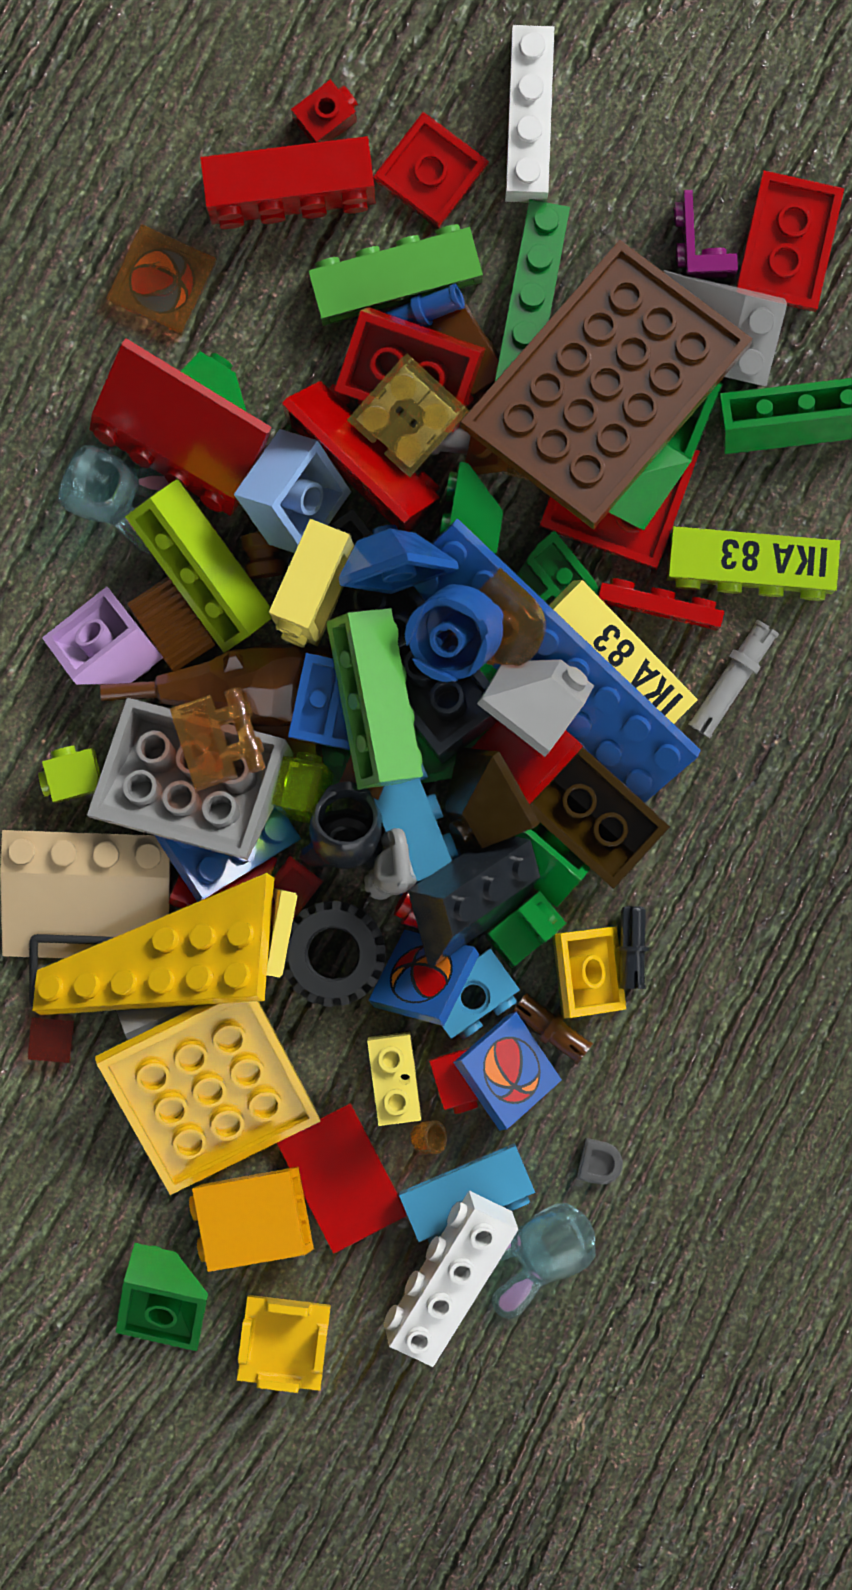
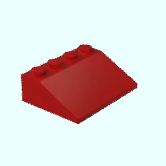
M125 338L93 409L89 430L103 444L110 447L117 446L128 453L137 465L143 468L151 467L164 475L169 484L178 479L185 489L200 497L202 503L209 509L216 512L223 511L231 516L239 505V501L234 496V493L264 452L272 427Z
M319 381L287 397L282 402L287 423L299 435L318 440L339 474L391 525H396L398 530L411 532L440 503V497L436 494L440 489L439 486L424 471L417 475L389 447L381 442L380 438L378 439L371 431L364 427L357 420L358 417L347 407L351 402L345 394L334 391L335 384L328 388Z

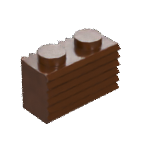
M168 576L127 603L172 671L188 668L218 648L213 642L211 634L200 619L197 618Z

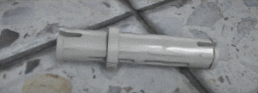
M756 620L754 627L738 651L733 649L729 655L732 660L692 720L689 721V726L697 729L699 733L707 738H711L712 733L751 674H757L761 667L758 664L775 638L778 637V632L774 629L770 630L768 625Z

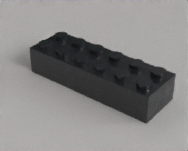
M353 509L330 525L332 528L350 534L354 546L358 540L373 535ZM293 553L286 559L288 566L290 565L295 553ZM414 586L392 594L344 587L330 620L350 612L392 609L393 620L398 628V646L401 662L406 670L405 683L409 705L414 712L413 726L441 764L445 763L458 751L498 722L496 718L477 704L490 683L480 669L469 677L457 679L453 682H442L425 675L413 662L414 656L410 646L406 645L405 630L412 613L425 602Z

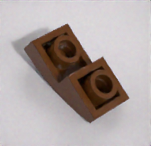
M465 303L464 309L456 310L432 320L433 323L429 327L437 332L486 348L471 391L473 396L478 397L481 392H485L495 383L500 356L493 343L483 334L468 305Z

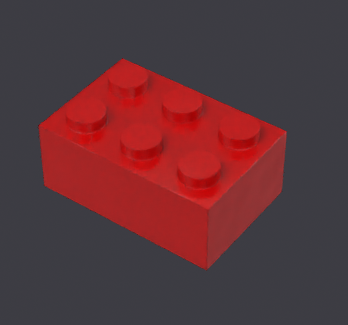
M367 307L360 311L334 391L372 403L400 369L408 363L409 367H414L442 395L447 397L456 406L455 409L461 411L445 429L454 433L460 427L486 348ZM407 404L399 414H403L410 404ZM418 413L415 419L417 420L421 414Z

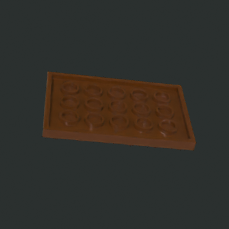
M619 240L462 419L460 428L594 530L751 346L753 338Z

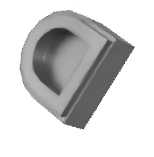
M585 1138L576 1179L594 1184L613 1182L619 1177L623 1169V1160L620 1152L607 1142Z

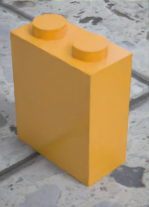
M298 1167L204 1183L192 1188L193 1196L189 1198L190 1213L194 1221L198 1220L201 1237L197 1239V1250L201 1262H206L208 1272L303 1256L314 1250Z

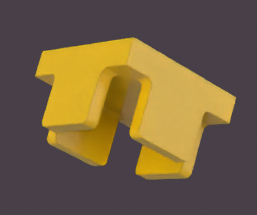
M248 1295L245 1318L242 1324L237 1381L257 1383L256 1388L298 1393L299 1389L320 1391L331 1305Z

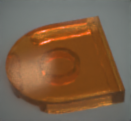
M499 568L478 589L487 595L493 603L497 604L503 612L502 641L497 652L486 663L490 665L496 663L519 666L533 658L542 645L546 634V619L538 602L502 568Z

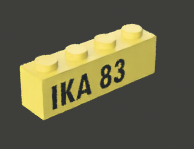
M583 580L572 581L549 605L673 724L698 700Z

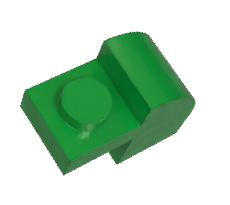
M539 891L487 933L485 937L510 968H512L537 947L548 941L567 923L541 891Z

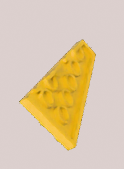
M265 873L38 969L36 972L32 1011L40 1015L265 1001L274 877Z

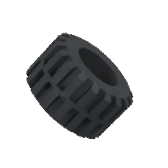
M339 901L314 904L302 910L293 919L283 974L298 994L314 1004L317 1003L329 1007L351 1004L365 996L375 986L383 972L386 958L383 935L376 922L361 908ZM330 928L341 929L347 932L355 940L358 948V960L353 970L347 975L335 979L326 978L318 974L312 968L308 957V949L312 939L319 932Z

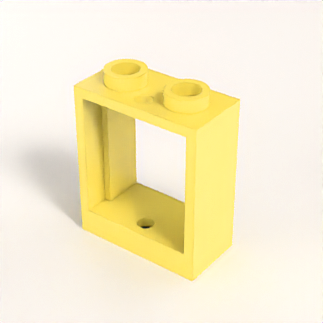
M313 519L309 520L269 610V614L276 624V629L282 632L281 638L299 647H305L306 642L315 646L319 645L327 627L326 622L330 620L344 586H340L338 577L354 548L350 534Z
M410 1031L369 1037L367 1043L378 1126L421 1121ZM407 1074L409 1078L404 1080L401 1078V1075Z

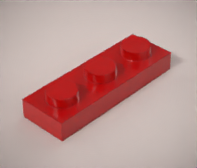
M611 578L610 584L602 582L599 587L598 597L606 605L717 631L721 628L724 611L715 609L716 602L712 600L692 597L691 603L675 599V592L655 587L651 588L650 593L634 590L635 583L618 578Z

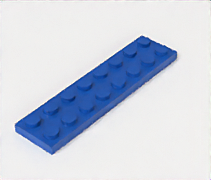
M456 519L431 543L455 559L459 569L414 585L424 600H428L444 587L456 584L473 587L483 592L493 603L497 604L503 612V636L497 652L488 660L496 670L503 662L562 660L567 665L581 670L594 687L584 706L569 724L566 731L577 739L592 756L644 803L698 757L701 750L459 519Z

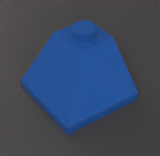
M384 525L373 529V535L356 542L338 578L340 586L392 594L456 571L459 568L455 559L418 534L398 530L396 525Z

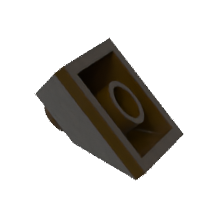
M463 748L457 752L445 812L451 821L449 829L460 844L483 849L540 824L499 751Z

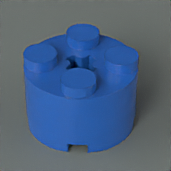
M456 584L444 587L419 606L408 620L405 640L406 645L410 646L414 656L413 662L425 675L442 682H453L457 679L471 676L497 652L503 636V612L487 595L473 587Z

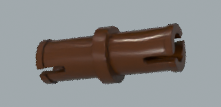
M528 993L523 996L511 1012H517L523 1023L541 1036L539 1038L544 1044L550 1042L577 1065L593 1045L591 1041L589 1042L564 1023L565 1018L558 1013L555 1016L531 998Z

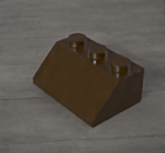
M584 747L579 750L530 804L538 821L612 889L624 879L670 828L661 817Z

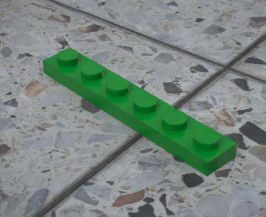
M529 199L495 382L549 321L570 211L568 206Z

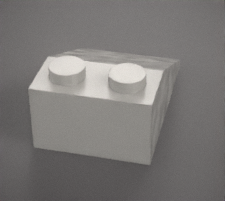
M664 270L665 274L753 338L751 346L724 377L766 386L787 307L786 299Z

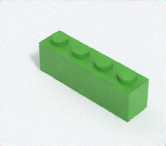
M458 224L449 225L436 230V236L420 240L419 235L408 236L395 242L396 247L380 251L379 246H372L357 251L355 253L356 258L340 262L339 257H331L315 263L316 268L308 271L322 325L325 326L358 317L360 311L367 307L380 311L411 302V297L415 295L427 296L450 287L452 284H456L461 289L482 283L483 273L470 227L460 229Z
M392 609L350 612L327 621L358 790L402 784L423 777L421 768L422 754L417 747L413 726L414 712L409 705L405 683L406 670L401 662L398 646V628L393 620Z

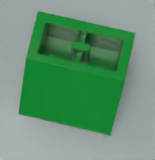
M460 462L458 473L450 471L446 502L453 503L452 514L443 513L440 534L456 519H459L497 555L503 510L469 463Z

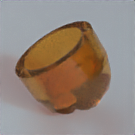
M437 1120L418 1123L410 1134L411 1144L414 1149L423 1154H439L445 1149L447 1144L446 1128Z

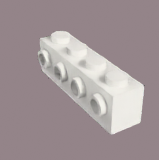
M468 1191L462 1202H457L452 1207L447 1219L448 1225L440 1237L436 1236L431 1241L427 1249L426 1261L419 1272L414 1271L410 1275L405 1286V1295L398 1306L393 1305L389 1309L384 1320L389 1347L432 1367L437 1362L518 1231L512 1211L471 1191Z

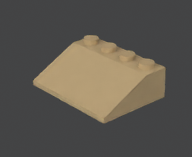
M2 830L0 867L2 956L29 957V941L36 934L116 937L172 913V905L168 903L173 889V864L154 835ZM38 943V957L67 958L96 944Z

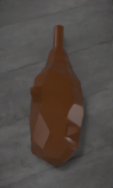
M262 643L260 646L228 651L203 664L159 675L152 682L101 684V701L126 700L127 698H156L161 705L204 712L230 725L264 724L274 727L291 724L306 653L333 658L332 650L329 645L315 646L305 644V647H299L294 644L272 645L271 643Z

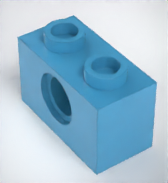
M491 949L478 956L463 989L469 985L482 987L485 992V1001L480 1007L470 1009L462 1003L460 993L445 1025L442 1026L451 1039L457 1034L460 1035L462 1040L466 1039L483 1026L479 1020L491 1010L498 1016L517 1002L513 995L520 991V989Z

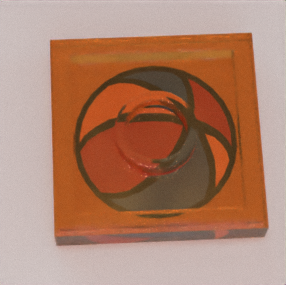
M141 224L106 299L114 305L183 336L217 263V259Z

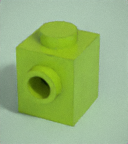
M68 746L51 751L52 759L42 761L44 771L38 773L43 795L45 797L51 795L53 802L60 803L95 793L101 775L95 750L90 748L76 752L75 746Z

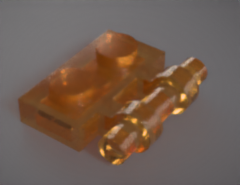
M239 687L224 692L228 706L216 710L213 698L210 695L170 708L191 779L197 791L238 778L233 761L245 758L249 773L258 772L265 768L261 755L264 752L261 738L255 736L250 717L253 716L250 703L244 701ZM234 723L239 742L228 746L222 726Z

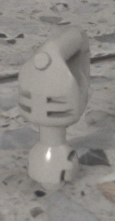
M393 828L382 835L381 843L385 850L375 858L374 867L364 877L365 891L371 892L370 896L374 899L383 900L392 895L405 893L414 887L417 882L409 858L406 835L399 828Z

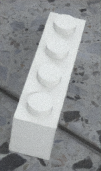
M513 25L505 202L529 203V199L547 202L549 190L554 26Z

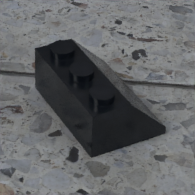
M513 836L483 849L472 847L408 890L428 965L435 966L522 905L540 878L531 840Z

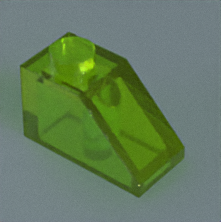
M298 752L297 758L283 755L271 805L292 821L310 824L312 808L327 787L333 785V772L324 763H321L322 757L305 752ZM332 803L326 808L325 812L332 811Z

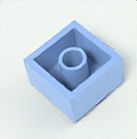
M279 429L242 481L234 496L269 545L295 553L309 520L313 519L329 525L351 491L318 440Z

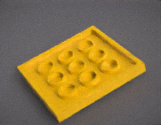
M259 1001L198 1005L95 1056L98 1068L170 1195L320 1122L319 1115Z

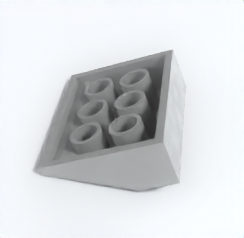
M127 698L87 816L248 860L282 792L294 753L283 738Z

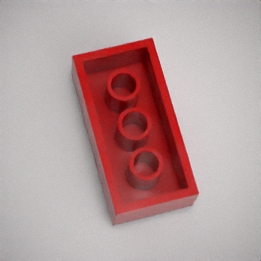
M368 136L200 157L207 211L212 225L219 224L222 229L239 228L245 225V220L261 219L263 224L279 223L286 220L285 215L301 213L302 218L305 219L320 218L327 215V210L343 208L344 213H360L367 211L368 205L376 204Z

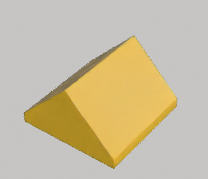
M617 926L556 933L553 936L561 1015L563 1018L625 1010L624 989H619L620 951H616V947H619Z

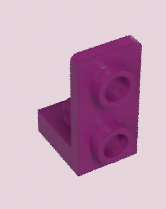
M684 190L681 202H674L675 227H682L683 243H676L677 268H684V275L699 279L734 278L738 271L737 253L727 254V249L707 248L702 250V255H695L693 190Z

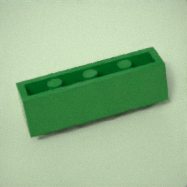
M852 378L720 393L719 419L725 454L851 440Z

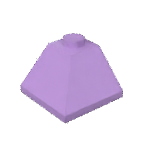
M105 587L42 637L76 685L132 683L138 677L147 673L163 658L108 587Z

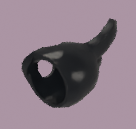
M349 781L339 782L327 787L312 808L309 827L312 842L301 849L299 858L312 867L317 868L333 866L340 869L359 868L370 871L374 867L375 858L382 852L378 846L381 839L382 815L368 789L358 790L357 783ZM349 797L359 801L367 809L369 815L349 808L325 811L337 799Z

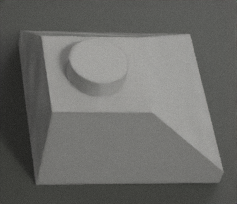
M562 660L503 662L498 667L477 704L545 757L584 706L594 685L588 681L581 670L567 665Z

